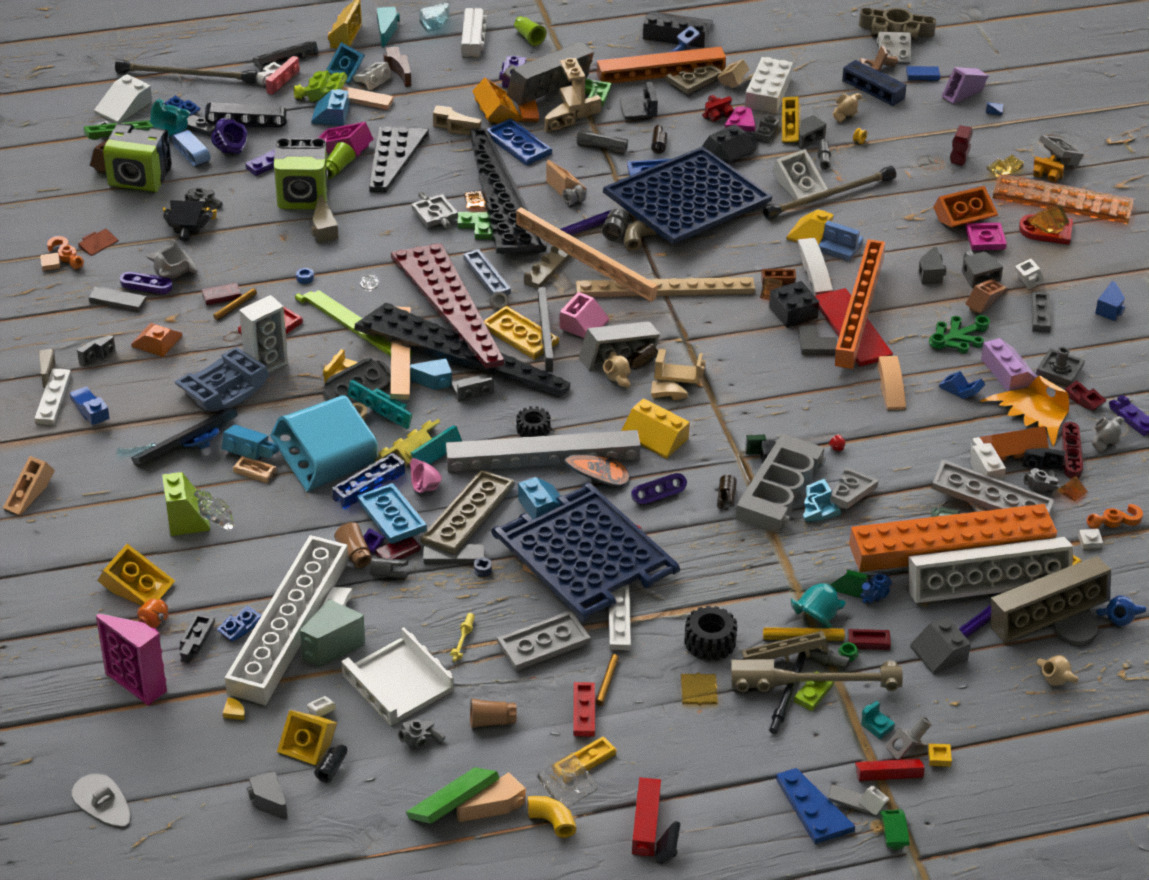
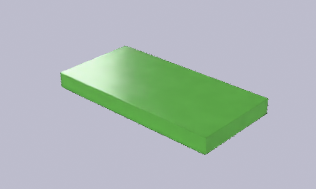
M474 767L406 811L407 816L412 820L432 824L499 780L498 772Z

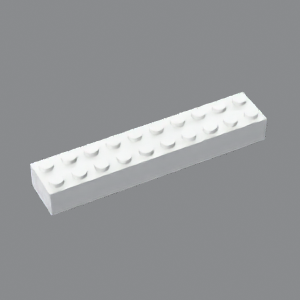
M309 536L225 676L227 695L262 705L268 703L301 645L300 630L323 606L328 593L335 586L348 564V546L346 544Z

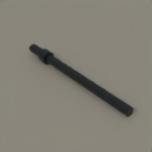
M804 651L799 652L792 669L795 673L801 672L806 659ZM797 681L786 685L778 708L773 712V721L769 729L772 734H777L780 724L785 720V711Z

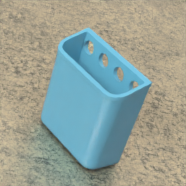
M345 395L279 417L270 434V437L278 445L279 451L306 492L371 465L377 459V440L354 405ZM282 435H289L291 439L283 441L280 437ZM296 448L300 453L292 455L289 450ZM306 462L309 464V467L302 469L298 464ZM309 476H312V478H311V480H310V482H309V481L307 480V478H308Z

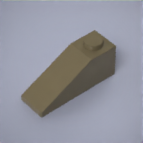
M320 195L312 219L313 226L311 227V234L313 237H316L318 243L339 239L338 224L323 195Z

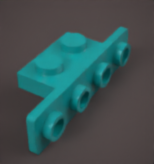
M354 380L349 382L347 393L349 397L405 429L410 428L412 413L406 410V404L397 399H390V395L377 388L372 391Z

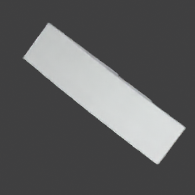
M799 239L797 242L804 271L807 272L809 283H812L814 295L833 291L828 270L816 239Z

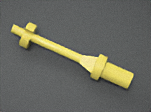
M472 613L467 614L465 622L460 626L462 634L457 648L452 649L450 652V656H453V662L462 659L463 653L459 652L465 636L473 630L472 624L475 615Z

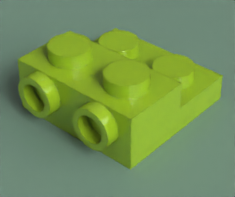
M328 70L323 72L317 71L313 74L312 78H309V85L304 88L305 95L309 98L310 102H314L323 98L331 90H342L347 80V75L345 72L330 75Z

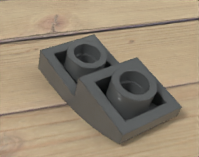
M770 115L764 116L760 120L759 128L754 132V138L770 142L778 128L780 119H775L774 116Z
M109 335L96 339L77 349L79 364L85 367L97 357L104 360L115 352L114 336Z

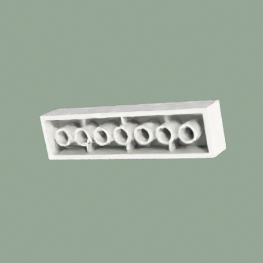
M1065 537L909 556V594L916 603L1007 592L1072 566L1073 545Z

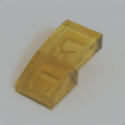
M1011 154L1004 160L998 158L987 166V170L997 177H1004L1020 170L1024 165L1020 159Z

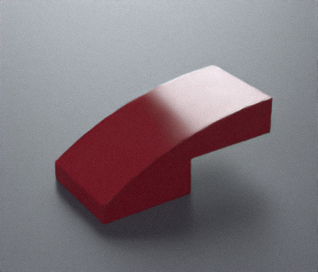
M1078 380L1065 388L1071 400L1089 410L1094 411L1107 401L1094 388L1088 390Z

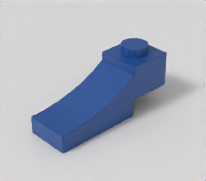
M87 386L70 392V399L84 419H88L91 425L110 419L107 405L101 397L97 398Z

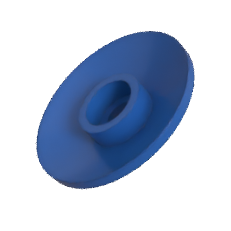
M211 429L184 443L183 446H198L199 449H204L210 446L209 441L217 436L219 429Z

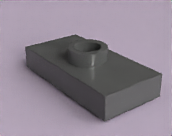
M191 114L188 117L186 129L212 136L216 129V124H209L205 118Z

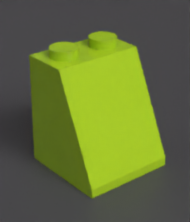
M183 472L163 474L170 536L210 531L206 500Z

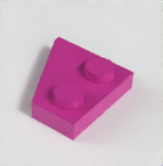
M743 106L736 107L726 121L725 128L735 124L744 131L755 132L756 128L752 109Z

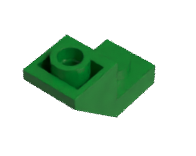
M902 809L880 810L886 846L892 850L904 849V846H910L904 811Z

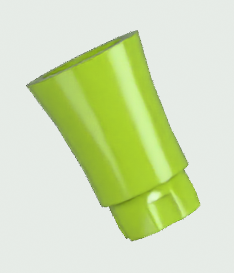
M519 16L516 18L514 23L515 29L526 38L530 45L537 46L545 40L547 31L544 26L526 17Z
M343 142L337 143L332 153L326 159L328 179L334 178L343 168L355 160V152L348 144Z

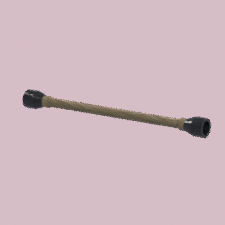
M119 59L115 62V71L118 73L141 70L236 78L237 80L255 84L257 82L256 70L227 72L138 65Z
M893 166L885 167L872 176L786 204L763 207V215L769 220L777 217L780 213L785 212V210L875 181L895 179L897 175L896 170Z

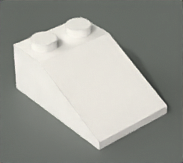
M126 74L114 82L94 109V113L114 123H121L153 102L151 85Z
M806 149L777 159L772 167V171L779 184L795 200L828 190Z

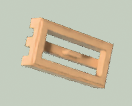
M242 456L234 465L233 472L268 483L269 478L273 477V473L277 472V467Z

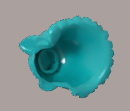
M157 99L152 106L150 123L154 128L168 130L169 137L184 132L188 126L190 112L177 106L164 105V100Z
M827 583L811 586L798 601H795L793 598L791 599V607L797 614L804 611L821 622L823 628L832 627L829 621L846 604L844 600L838 599L836 590Z

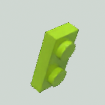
M807 681L794 696V703L813 711L834 686V681Z

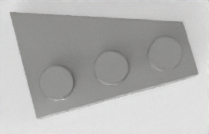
M845 467L844 474L841 475L839 483L831 494L830 502L838 505L840 508L848 509L878 487L879 481Z

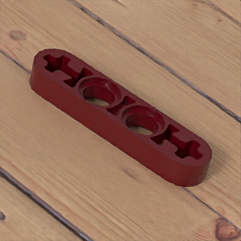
M1066 422L1063 424L1061 431L1062 450L1066 451L1063 463L1064 473L1070 479H1078L1081 477L1083 470L1080 428L1074 422ZM1067 442H1072L1076 445H1069ZM1068 455H1074L1077 458H1070Z

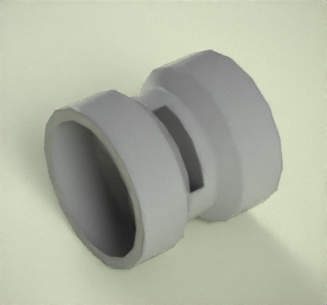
M581 185L574 186L573 189H565L562 192L563 200L567 206H571L575 202L585 201L586 199Z

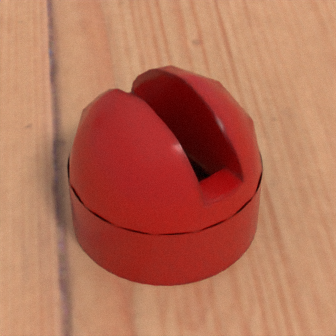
M839 434L832 437L829 441V446L835 451L844 450L846 445L845 439Z

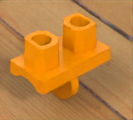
M1053 154L1050 159L1036 156L1034 159L1033 176L1040 178L1045 173L1048 174L1049 181L1056 183L1059 178H1063L1065 165L1056 161V156Z

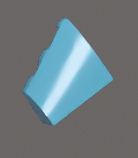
M825 479L806 486L805 513H803L805 521H819L841 515L838 505L830 502L832 491Z

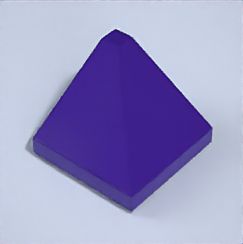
M370 527L363 536L370 552L375 554L376 549L379 548L385 539L383 535Z

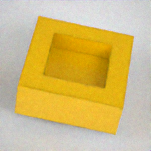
M928 744L929 766L951 767L950 744Z

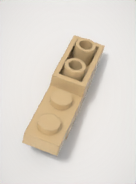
M597 95L585 99V109L569 112L565 103L557 106L545 117V132L574 125L576 119L601 112V98Z

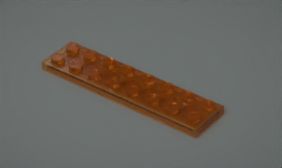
M1000 173L992 197L1129 224L1134 201L1133 198L1127 196H1117L1110 193H1101L1094 190H1085L1058 183H1048L1042 180H1032Z

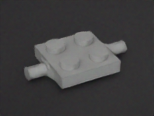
M422 191V193L418 194L421 200L412 203V210L427 228L442 224L445 229H449L451 227L449 221L458 218V212L443 194L428 197Z

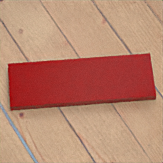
M846 288L815 295L820 301V312L838 337L840 336L851 298ZM868 318L855 360L859 367L878 362L880 356H893V352Z

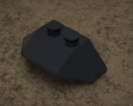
M734 124L709 135L702 146L725 163H730L756 151L757 139Z

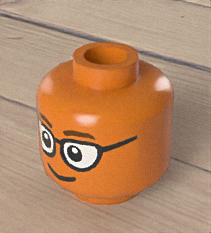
M149 599L137 611L138 622H143L151 628H158L168 618V606L160 599Z

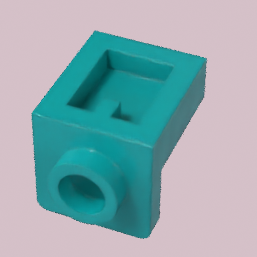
M875 701L863 709L861 725L881 739L894 729L895 722L879 711L880 703Z

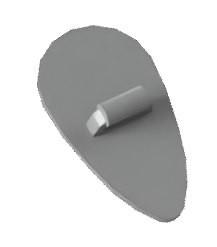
M89 774L80 778L74 784L72 799L84 812L100 822L113 827L126 828L129 826V806L113 779L103 774Z

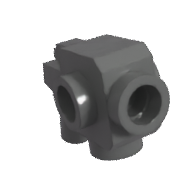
M192 188L185 194V201H203L205 207L208 202H212L217 208H221L223 205L214 196L215 192L213 190Z
M1034 468L1029 471V474L1024 476V485H1028L1029 489L1034 492L1054 491L1059 488L1057 484L1058 478H1056L1054 470L1049 471L1047 475L1045 471Z
M414 719L403 722L401 730L398 731V737L401 742H406L411 747L416 745L417 748L423 747L427 743V737L429 736L440 744L446 737L433 727L434 723L431 720L419 721Z

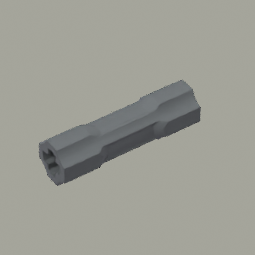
M582 129L577 134V144L597 146L623 154L626 153L628 148V139L608 137Z

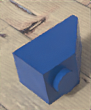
M1112 281L1099 297L1095 314L1113 321L1119 315H1123L1126 307L1124 305L1125 297L1116 282Z

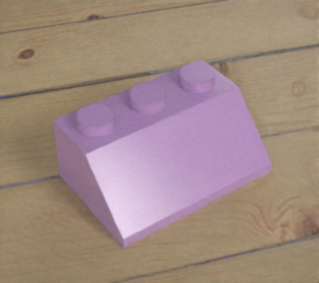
M1001 338L984 342L981 360L1006 391L1028 388L1033 380L1037 378V375L1017 351Z

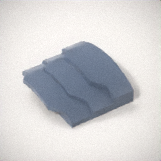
M235 347L222 354V358L216 360L204 370L195 374L188 373L174 382L205 411H219L241 403L256 392L269 376L267 367L238 347Z

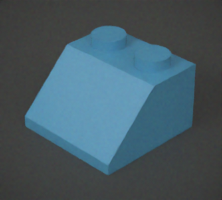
M341 89L331 90L316 104L311 124L344 126L349 110V91Z
M537 477L518 483V500L532 519L538 518L561 506L556 499L561 495L552 484Z

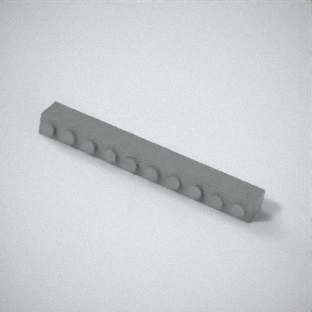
M637 430L446 442L448 472L565 465V458L572 455H597L610 457L617 461L640 460V441Z

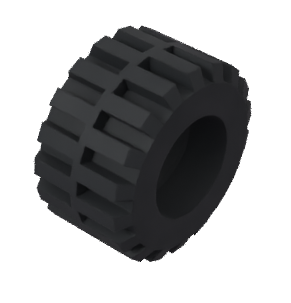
M718 606L699 607L697 611L693 610L691 615L687 616L685 623L684 643L687 650L691 651L693 656L697 655L699 659L705 658L707 661L728 657V654H731L736 646L737 620L733 618L732 613H727L726 609H719Z

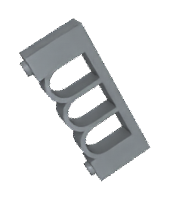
M781 434L738 502L736 520L780 534L783 527L786 528L789 523L793 503L802 497L803 486L809 484L812 481L813 473H817L818 469L824 466L826 456H824L825 448ZM780 462H783V463H786V464H789V465H792V466L801 468V470L793 469V468H790V467L781 465V464H779V463H780ZM771 478L792 486H783L775 482L769 481V479ZM761 495V496H764V497H767V498H770V499H773V500H776V501H779V502H782V503H780V504L773 503V502H770V501H767V500L758 498V496Z

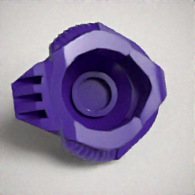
M222 118L216 123V129L212 133L211 141L222 153L239 154L246 145L248 132L243 124L237 123L233 119Z

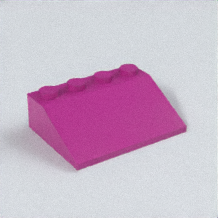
M97 614L96 621L105 674L146 705H150L167 692L159 632L143 622Z

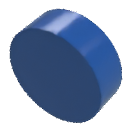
M309 268L299 269L296 272V280L301 284L311 283L314 280L313 270Z

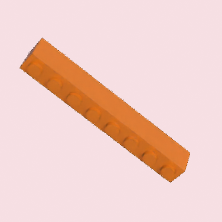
M722 47L597 60V76L599 81L621 83L664 78L668 74L676 76L679 75V72L685 71L689 73L693 72L695 68L713 65L723 71L726 67V56Z

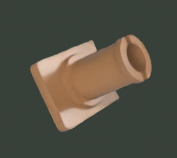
M881 46L874 61L860 58L859 61L863 64L868 63L872 65L871 68L880 71L883 64L896 67L898 58L888 56L885 47Z

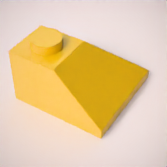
M817 209L801 217L786 239L798 243L799 239L815 238L819 245L824 236L825 223L827 220L833 222L834 214Z
M289 710L277 752L313 765H318L332 742L337 722Z

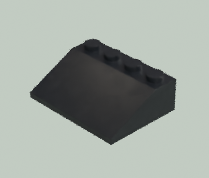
M652 11L646 15L643 23V39L679 44L677 36L689 26H692L700 32V36L689 43V46L704 48L713 20ZM688 32L685 36L692 37L694 33Z

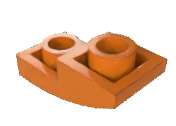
M536 100L518 105L519 111H521L522 122L539 121Z

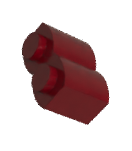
M958 126L952 140L951 163L962 166L965 164L971 150L972 127Z

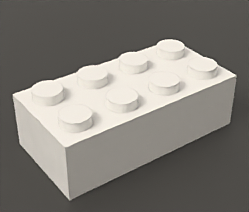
M762 57L747 88L745 108L777 114L782 97H784L792 79L793 63L786 60Z
M270 295L240 309L243 351L265 365L268 373L288 364L284 306Z

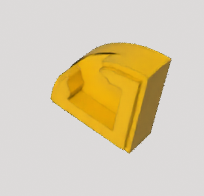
M227 697L223 718L245 720L243 705L238 700Z

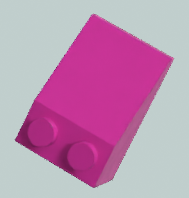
M366 122L329 128L318 137L326 141L327 153H332L336 144L343 142L354 150L356 157L361 154L363 149L369 147V143L374 139Z

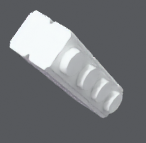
M465 9L461 42L462 57H480L481 51H484L487 16L484 15L483 9Z

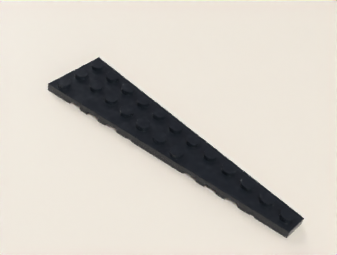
M471 128L470 138L496 253L546 252L547 245L543 239L516 224V210L519 208H523L528 212L529 210L487 128Z
M384 303L355 323L354 330L374 337L378 334L384 336L385 340L390 342L397 340L402 342V346H415L421 352L442 359L446 358L449 361L476 370L479 367L486 369L468 348V344L460 339L459 334L436 323L427 321L420 316L411 314L407 310L397 308L390 303ZM501 353L504 358L503 366L486 369L489 374L495 375L499 373L505 375L507 380H520L523 385L560 397L570 389L571 385L570 382L561 377H556L545 370H540L531 364L524 363L515 357Z

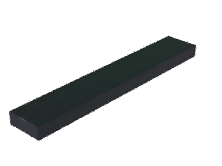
M226 409L132 456L133 464L142 465L237 417L236 409Z

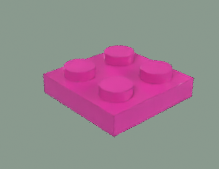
M1001 223L966 224L965 229L971 250L1006 249L1007 242Z

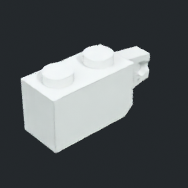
M979 437L972 438L970 461L974 471L1004 481L1006 468L992 444H984Z

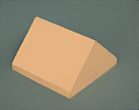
M550 160L546 162V182L561 196L563 190L573 189L577 185H581L584 191L587 189L564 168Z

